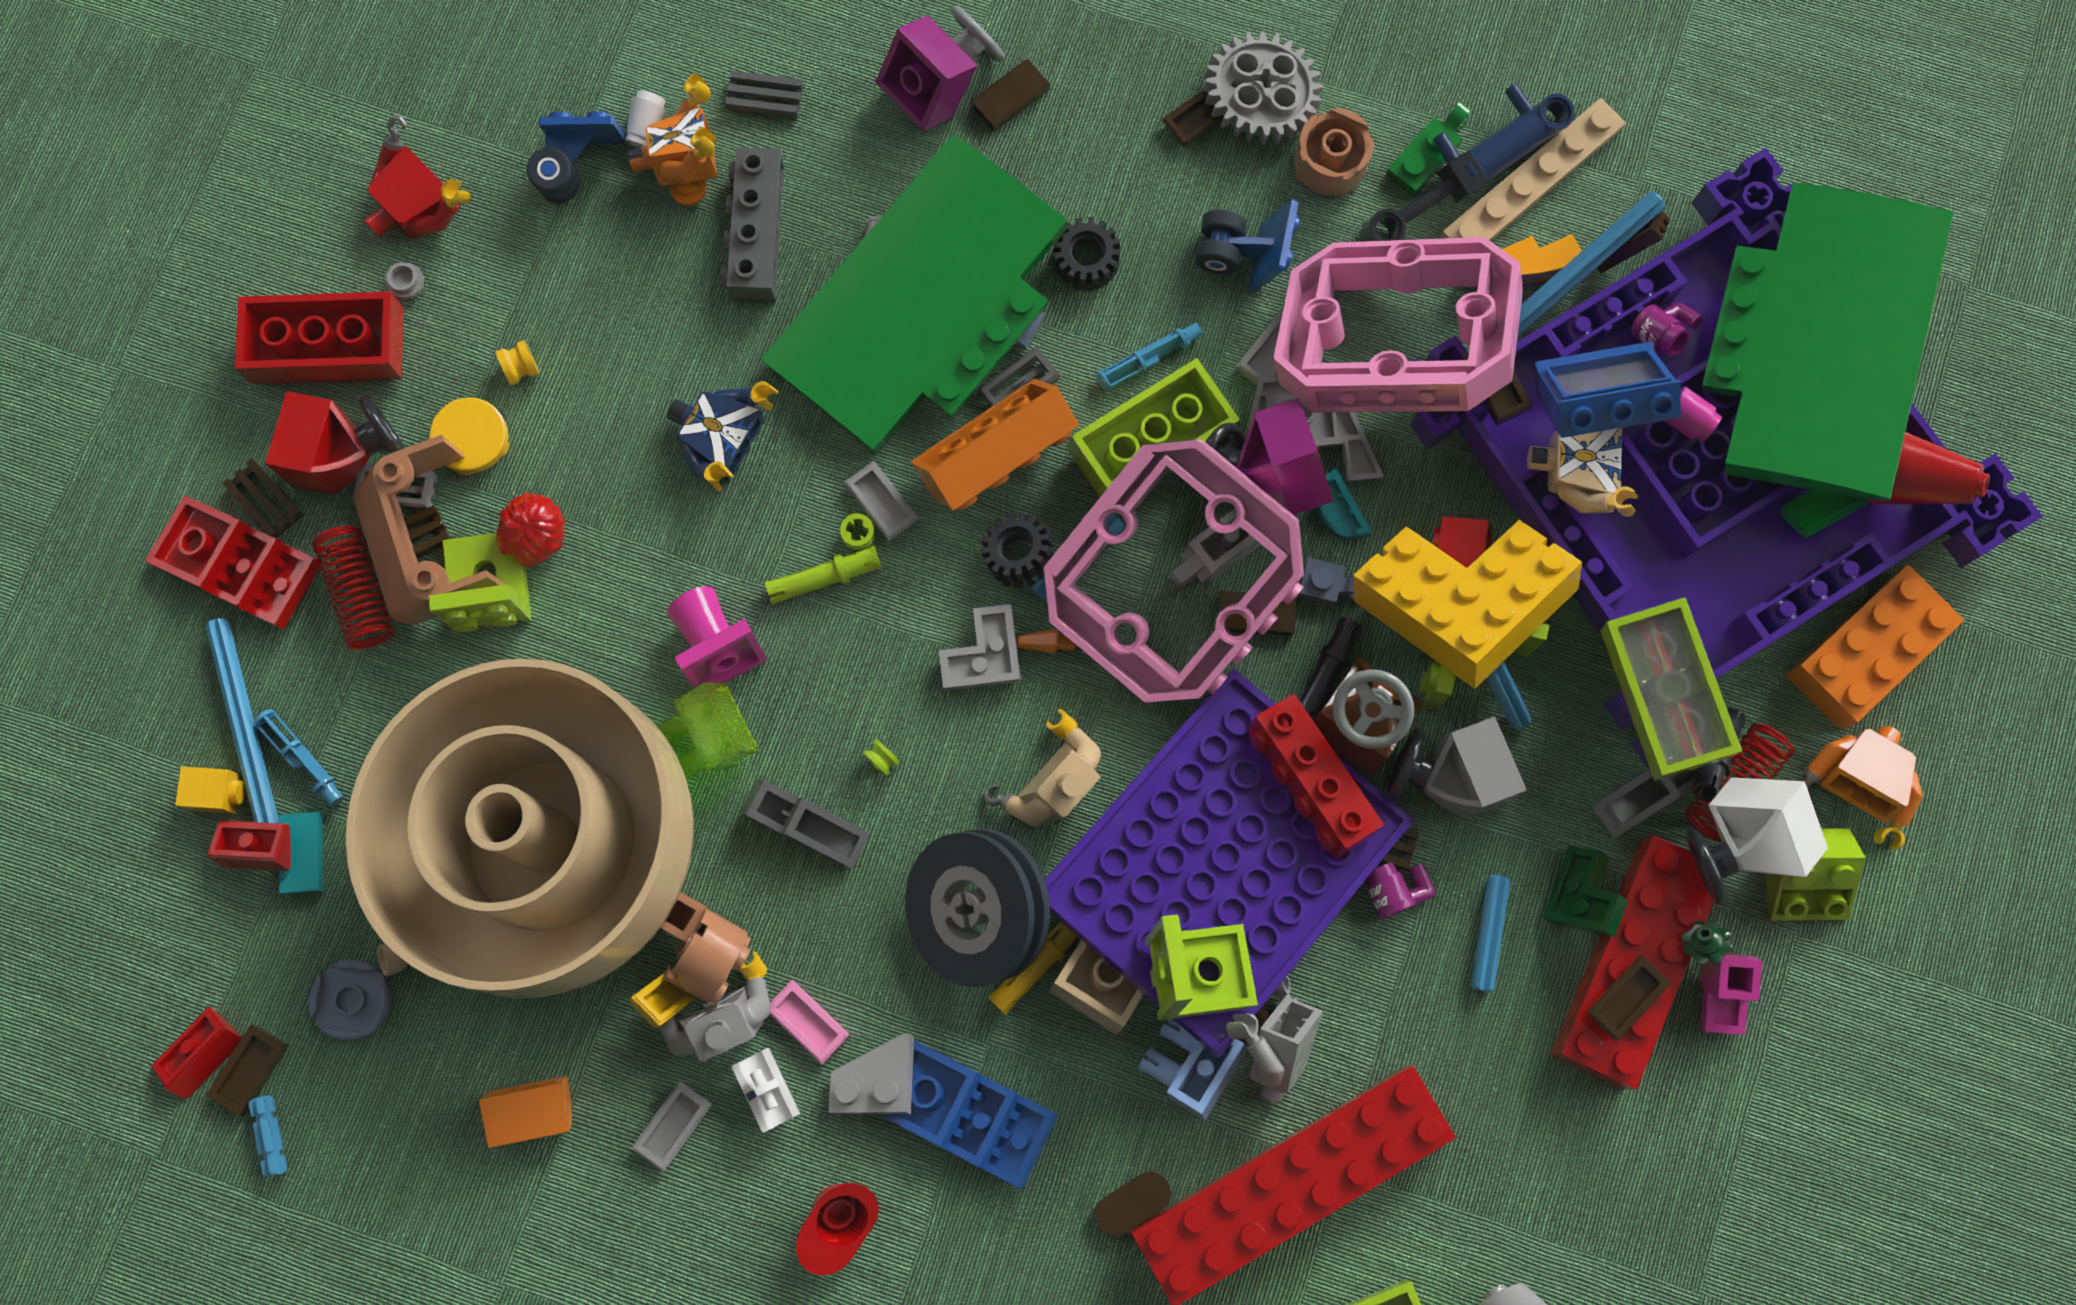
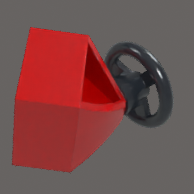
M286 391L265 464L291 487L336 495L360 473L369 461L370 456L385 447L390 453L402 450L405 447L374 401L367 396L362 397L359 403L368 422L357 428L332 400Z

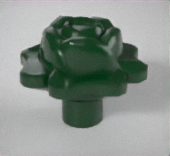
M1713 919L1708 920L1706 924L1699 920L1695 921L1691 930L1682 935V941L1686 944L1683 947V953L1693 957L1700 966H1705L1709 961L1714 965H1719L1723 956L1733 950L1732 944L1729 942L1731 932L1721 928L1716 920Z

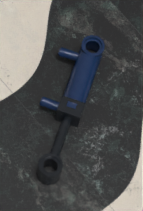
M1514 83L1505 90V94L1520 116L1462 155H1459L1445 132L1433 138V143L1447 163L1446 166L1436 172L1442 182L1398 212L1392 209H1383L1375 213L1362 224L1359 231L1360 241L1402 240L1408 222L1449 194H1451L1456 203L1566 129L1575 117V108L1572 101L1562 94H1552L1532 107L1519 85ZM1546 110L1554 115L1555 123L1547 119ZM1377 224H1382L1387 228L1388 239L1382 238L1377 233Z

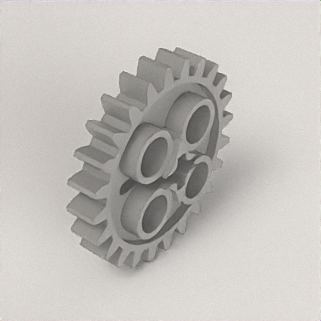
M1261 31L1258 40H1254L1252 35L1246 32L1243 43L1234 36L1230 46L1223 43L1219 53L1213 54L1205 74L1206 81L1203 91L1208 92L1206 104L1214 105L1212 117L1223 115L1221 127L1224 128L1230 124L1235 126L1233 136L1235 137L1241 131L1246 132L1247 142H1250L1254 135L1259 136L1262 145H1265L1268 136H1272L1277 144L1280 143L1283 134L1289 139H1293L1296 131H1302L1305 123L1316 114L1322 100L1319 95L1323 85L1317 83L1320 71H1311L1314 60L1307 59L1303 61L1302 56L1305 49L1301 48L1295 52L1291 50L1293 44L1291 39L1284 45L1280 44L1279 34H1275L1272 41H1268L1264 31ZM1241 101L1248 102L1250 105L1244 104Z

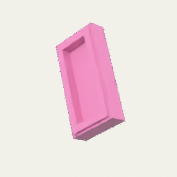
M791 980L770 1002V1015L822 1065L850 1036L794 980Z

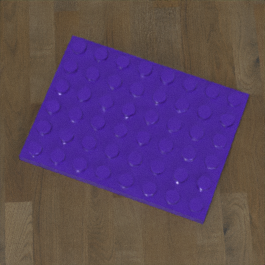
M1234 668L1227 675L1228 678L1219 689L1205 699L1044 880L1049 896L1050 913L1158 1007L1156 987H1152L1150 971L1153 968L1149 947L1145 945V938L1162 916L1179 915L1181 931L1243 924L1258 1005L1251 1009L1173 1019L1217 1058L1234 1041V1039L1229 1037L1226 1029L1228 1022H1235L1233 1014L1249 1013L1255 1015L1415 820L1393 801H1388L1385 798V794L1338 756L1384 823V826L1373 837L1335 859L1331 851H1326L1320 845L1316 837L1317 830L1310 820L1302 817L1297 811L1293 801L1294 797L1287 786L1281 785L1274 777L1271 770L1272 764L1264 752L1257 751L1250 740V732L1247 728L1255 716L1276 703ZM1208 960L1199 963L1198 971L1203 979L1206 981L1218 980L1219 969L1215 963Z

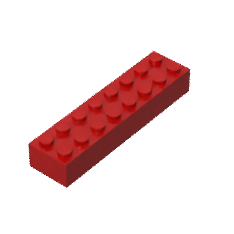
M1413 1065L1404 1066L1149 1218L1129 1232L1171 1305H1180L1451 1142L1456 1136Z

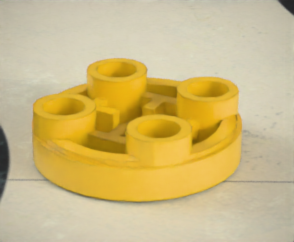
M478 398L454 400L445 405L432 421L429 439L443 435L463 452L464 459L446 465V467L460 475L467 476L492 467L509 450L506 422L499 411L484 400Z

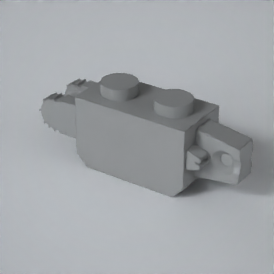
M1236 508L1219 520L1224 524L1233 523L1237 516ZM1208 527L1188 544L1187 550L1181 554L1185 562L1172 571L1171 578L1180 589L1195 578H1198L1201 583L1206 580L1210 583L1262 544L1241 527L1227 534L1218 533L1211 529V527Z

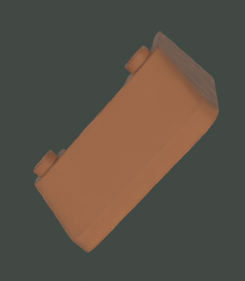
M443 435L382 457L361 483L354 496L355 507L388 612L393 619L408 626L417 625L437 617L430 611L429 595L506 585L486 570L450 583L446 570L433 561L417 562L396 494L405 491L411 485L414 477L464 459L463 452Z

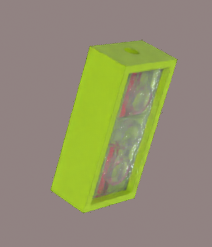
M1686 597L1605 623L1600 631L1654 781L1732 758L1742 752Z

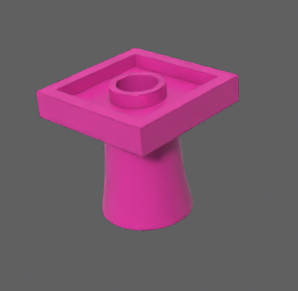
M702 586L691 589L677 597L669 605L667 616L680 630L691 647L675 656V659L699 697L768 660L745 619L729 627L714 588Z

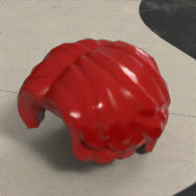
M526 492L522 496L518 495L516 498H513L499 512L496 546L502 554H512L513 558L522 567L529 568L536 564H541L563 547L565 519L560 511V507L556 506L548 497Z

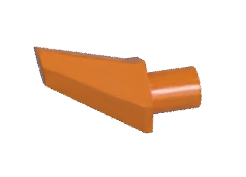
M1057 629L1015 636L1017 648L1056 653V650L1074 651L1076 645L1065 635L1059 634Z

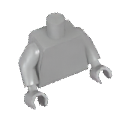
M1288 975L1270 995V997L1279 996L1281 1003L1260 1028L1259 1035H1257L1258 1021L1253 1014H1233L1235 1022H1228L1226 1025L1227 1033L1231 1039L1246 1038L1248 1042L1246 1049L1253 1058L1250 1077L1253 1081L1262 1084L1260 1093L1265 1099L1276 1102L1281 1101L1285 1093H1289L1304 1072L1323 1014L1322 1010L1299 1002L1296 997H1291V983Z

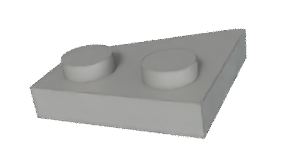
M903 1033L832 1071L828 1113L832 1115L911 1114L914 1036L910 1033Z

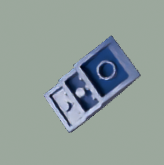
M914 1040L911 1114L880 1116L1004 1181L1023 1189L1059 1115Z

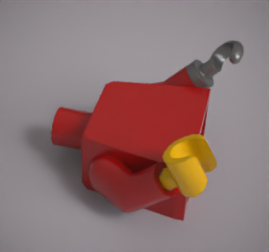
M393 115L387 123L391 135L384 138L367 190L379 208L363 221L379 238L395 224L409 238L444 231L456 212L461 208L459 204H467L470 201V193L468 191H458L462 186V181L447 180L442 183L406 145L402 147L401 133L396 129L395 121H398L403 129L407 127V123L403 117Z

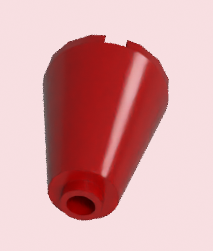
M1905 432L1890 502L1868 498L1867 501L1876 505L1973 504L1977 497L1983 498L1985 496L1990 474L1983 473V464Z

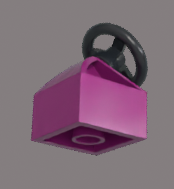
M1299 397L1255 412L1246 439L1242 429L1237 424L1227 422L1218 426L1206 440V443L1215 450L1219 441L1225 435L1231 434L1232 437L1226 446L1220 448L1217 452L1293 515L1334 502L1320 455Z

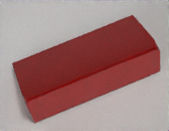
M219 820L207 858L226 868L290 871V826L281 823Z
M209 1006L151 1065V1068L166 1090L183 1099H187L229 1057L242 1037L214 1008Z

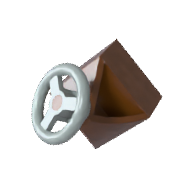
M1359 657L1314 723L1335 752L1370 776H1373L1388 758L1398 741L1406 735L1412 725L1413 718L1425 701L1411 693L1399 678L1388 672L1376 669Z

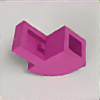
M1726 954L1719 965H1714L1709 961L1708 964L1702 966L1699 978V987L1703 989L1700 1029L1704 1032L1745 1035L1748 1000L1759 1001L1762 960L1754 956Z

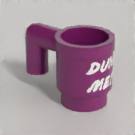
M1679 302L1665 309L1657 305H1650L1644 308L1636 317L1632 325L1631 334L1640 342H1652L1655 351L1675 357L1686 348L1690 340V331L1684 328L1682 322L1693 329H1697L1703 322V316Z
M1393 862L1374 869L1367 877L1368 886L1366 888L1380 920L1391 917L1434 897L1435 888L1423 863L1409 869L1417 887L1412 890L1408 889L1401 872L1397 873Z

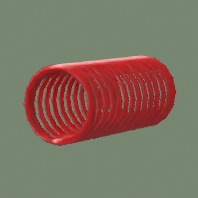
M348 525L331 528L318 534L312 540L311 545L313 546L314 553L317 555L316 560L320 563L319 568L322 570V576L325 578L324 584L328 586L327 592L331 594L330 600L333 602L332 607L336 610L335 616L338 617V624L341 625L340 631L344 634V643L349 649L361 650L390 640L394 636L395 630L394 626L390 624L392 619L387 617L388 610L384 609L386 603L382 601L383 595L379 593L381 588L376 585L378 579L374 578L376 572L371 570L373 564L368 562L370 556L366 554L367 548L363 546L365 541L361 539V529ZM351 533L356 534L352 538L343 539L334 542L330 545L320 546L324 542L334 537ZM358 541L361 542L360 545L352 546V545H354L355 543H357ZM359 549H363V550H364L362 553L351 554V555H348V556H344V555L353 553V552H355V551H357V550H359ZM344 556L333 562H325L331 557ZM361 557H366L364 561L353 562L335 570H329L333 565L346 564ZM363 565H369L367 569L352 571L339 577H331L336 573L347 572ZM365 573H372L369 577L351 580L342 585H334L338 581L356 578ZM369 580L374 581L371 585L360 586L345 593H336L342 588L361 585ZM372 588L377 589L374 593L356 596L347 601H339L345 596L356 595ZM374 596L380 597L376 601L365 602L352 608L342 609L348 604L361 602ZM376 604H382V606L378 609H372L365 612H361L355 616H346L350 612L363 610L372 607ZM378 612H385L380 617L367 619L357 624H348L355 619L365 618ZM381 620H388L386 623L374 624ZM366 626V627H363V628H361V629H358V630H356V631H354V632H351L352 630L356 629L357 627ZM387 630V632L372 638L355 640L369 633Z
M1752 724L1747 730V735L1742 736L1741 742H1739L1744 747L1741 749L1743 752L1751 755L1761 765L1773 770L1774 775L1769 774L1756 762L1746 758L1742 752L1732 757L1734 762L1730 761V763L1739 767L1752 779H1762L1754 771L1740 764L1736 759L1739 758L1760 774L1767 776L1769 780H1773L1772 778L1778 777L1777 771H1783V764H1788V759H1792L1795 749L1790 741L1775 729L1765 724ZM1755 731L1776 739L1788 750L1789 754L1784 753L1770 741L1759 737ZM1747 745L1753 746L1759 753H1761L1767 759L1775 763H1778L1779 768L1774 767L1765 758L1751 751ZM1731 766L1730 773L1738 778H1748ZM1728 776L1725 778V780L1729 781L1731 777ZM1722 781L1721 787H1724L1725 783ZM1701 789L1700 795L1696 796L1695 802H1691L1684 815L1687 821L1701 834L1713 841L1722 843L1718 831L1700 818H1704L1716 827L1712 814L1705 811L1702 807L1709 808L1708 805L1710 803L1705 801L1699 802V797L1703 790Z

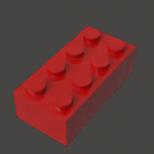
M391 291L238 297L235 369L251 384L402 379L404 308Z

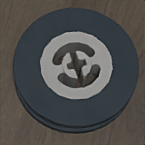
M974 829L942 836L930 843L920 853L908 877L905 910L911 937L924 961L944 979L960 986H985L1021 974L1038 957L1049 929V896L1038 865L1030 853L1015 839L1002 832L990 829ZM971 881L980 887V889L966 891ZM988 923L983 933L973 928V926Z

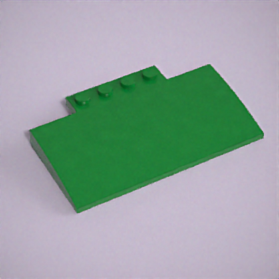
M952 134L760 360L873 454L877 455L925 397L953 419L1049 305V301L1024 280L1068 229V220L1006 171L962 139Z
M1793 182L1777 250L1736 246L1702 385L1703 392L1741 397L1725 462V475L1890 502L1954 215L1953 211L1876 194Z

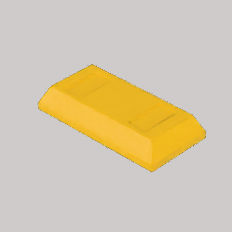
M664 973L630 998L632 1006L653 1028H659L697 999L692 994L663 978Z

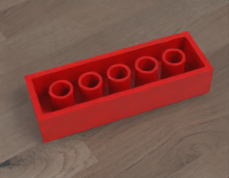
M1655 835L1640 840L1618 891V894L1627 899L1628 903L1615 938L1605 935L1599 936L1550 1052V1056L1621 1090H1637L1691 959L1690 956L1683 953V947L1686 944L1682 941V935L1691 930L1695 921L1699 920L1705 924L1714 903L1699 873L1692 853ZM1642 954L1672 984L1616 1042L1586 1012L1634 960Z

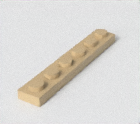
M1600 98L1578 116L1566 129L1558 133L1442 232L1441 239L1485 237L1492 241L1624 128L1626 122Z

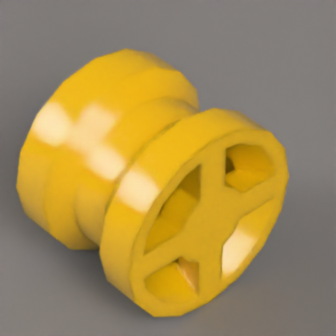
M525 340L517 342L515 348L511 350L501 349L496 351L499 363L511 386L519 383L520 379L524 376L534 377L540 374Z

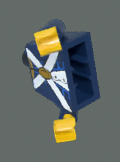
M761 381L756 383L753 388L717 390L714 393L702 392L694 406L675 399L667 412V419L681 425L677 438L682 446L681 455L692 475L710 483L718 492L722 491L723 487L719 484V481L722 478L729 482L731 481L765 422L761 409L757 407L761 406L763 409L771 411L773 404L767 401V398L771 394L777 395L778 390L767 382Z

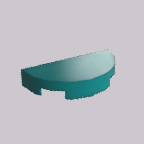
M1334 468L1326 475L1334 502L1315 508L1319 521L1329 532L1340 538L1357 540L1371 536L1372 531L1339 472Z

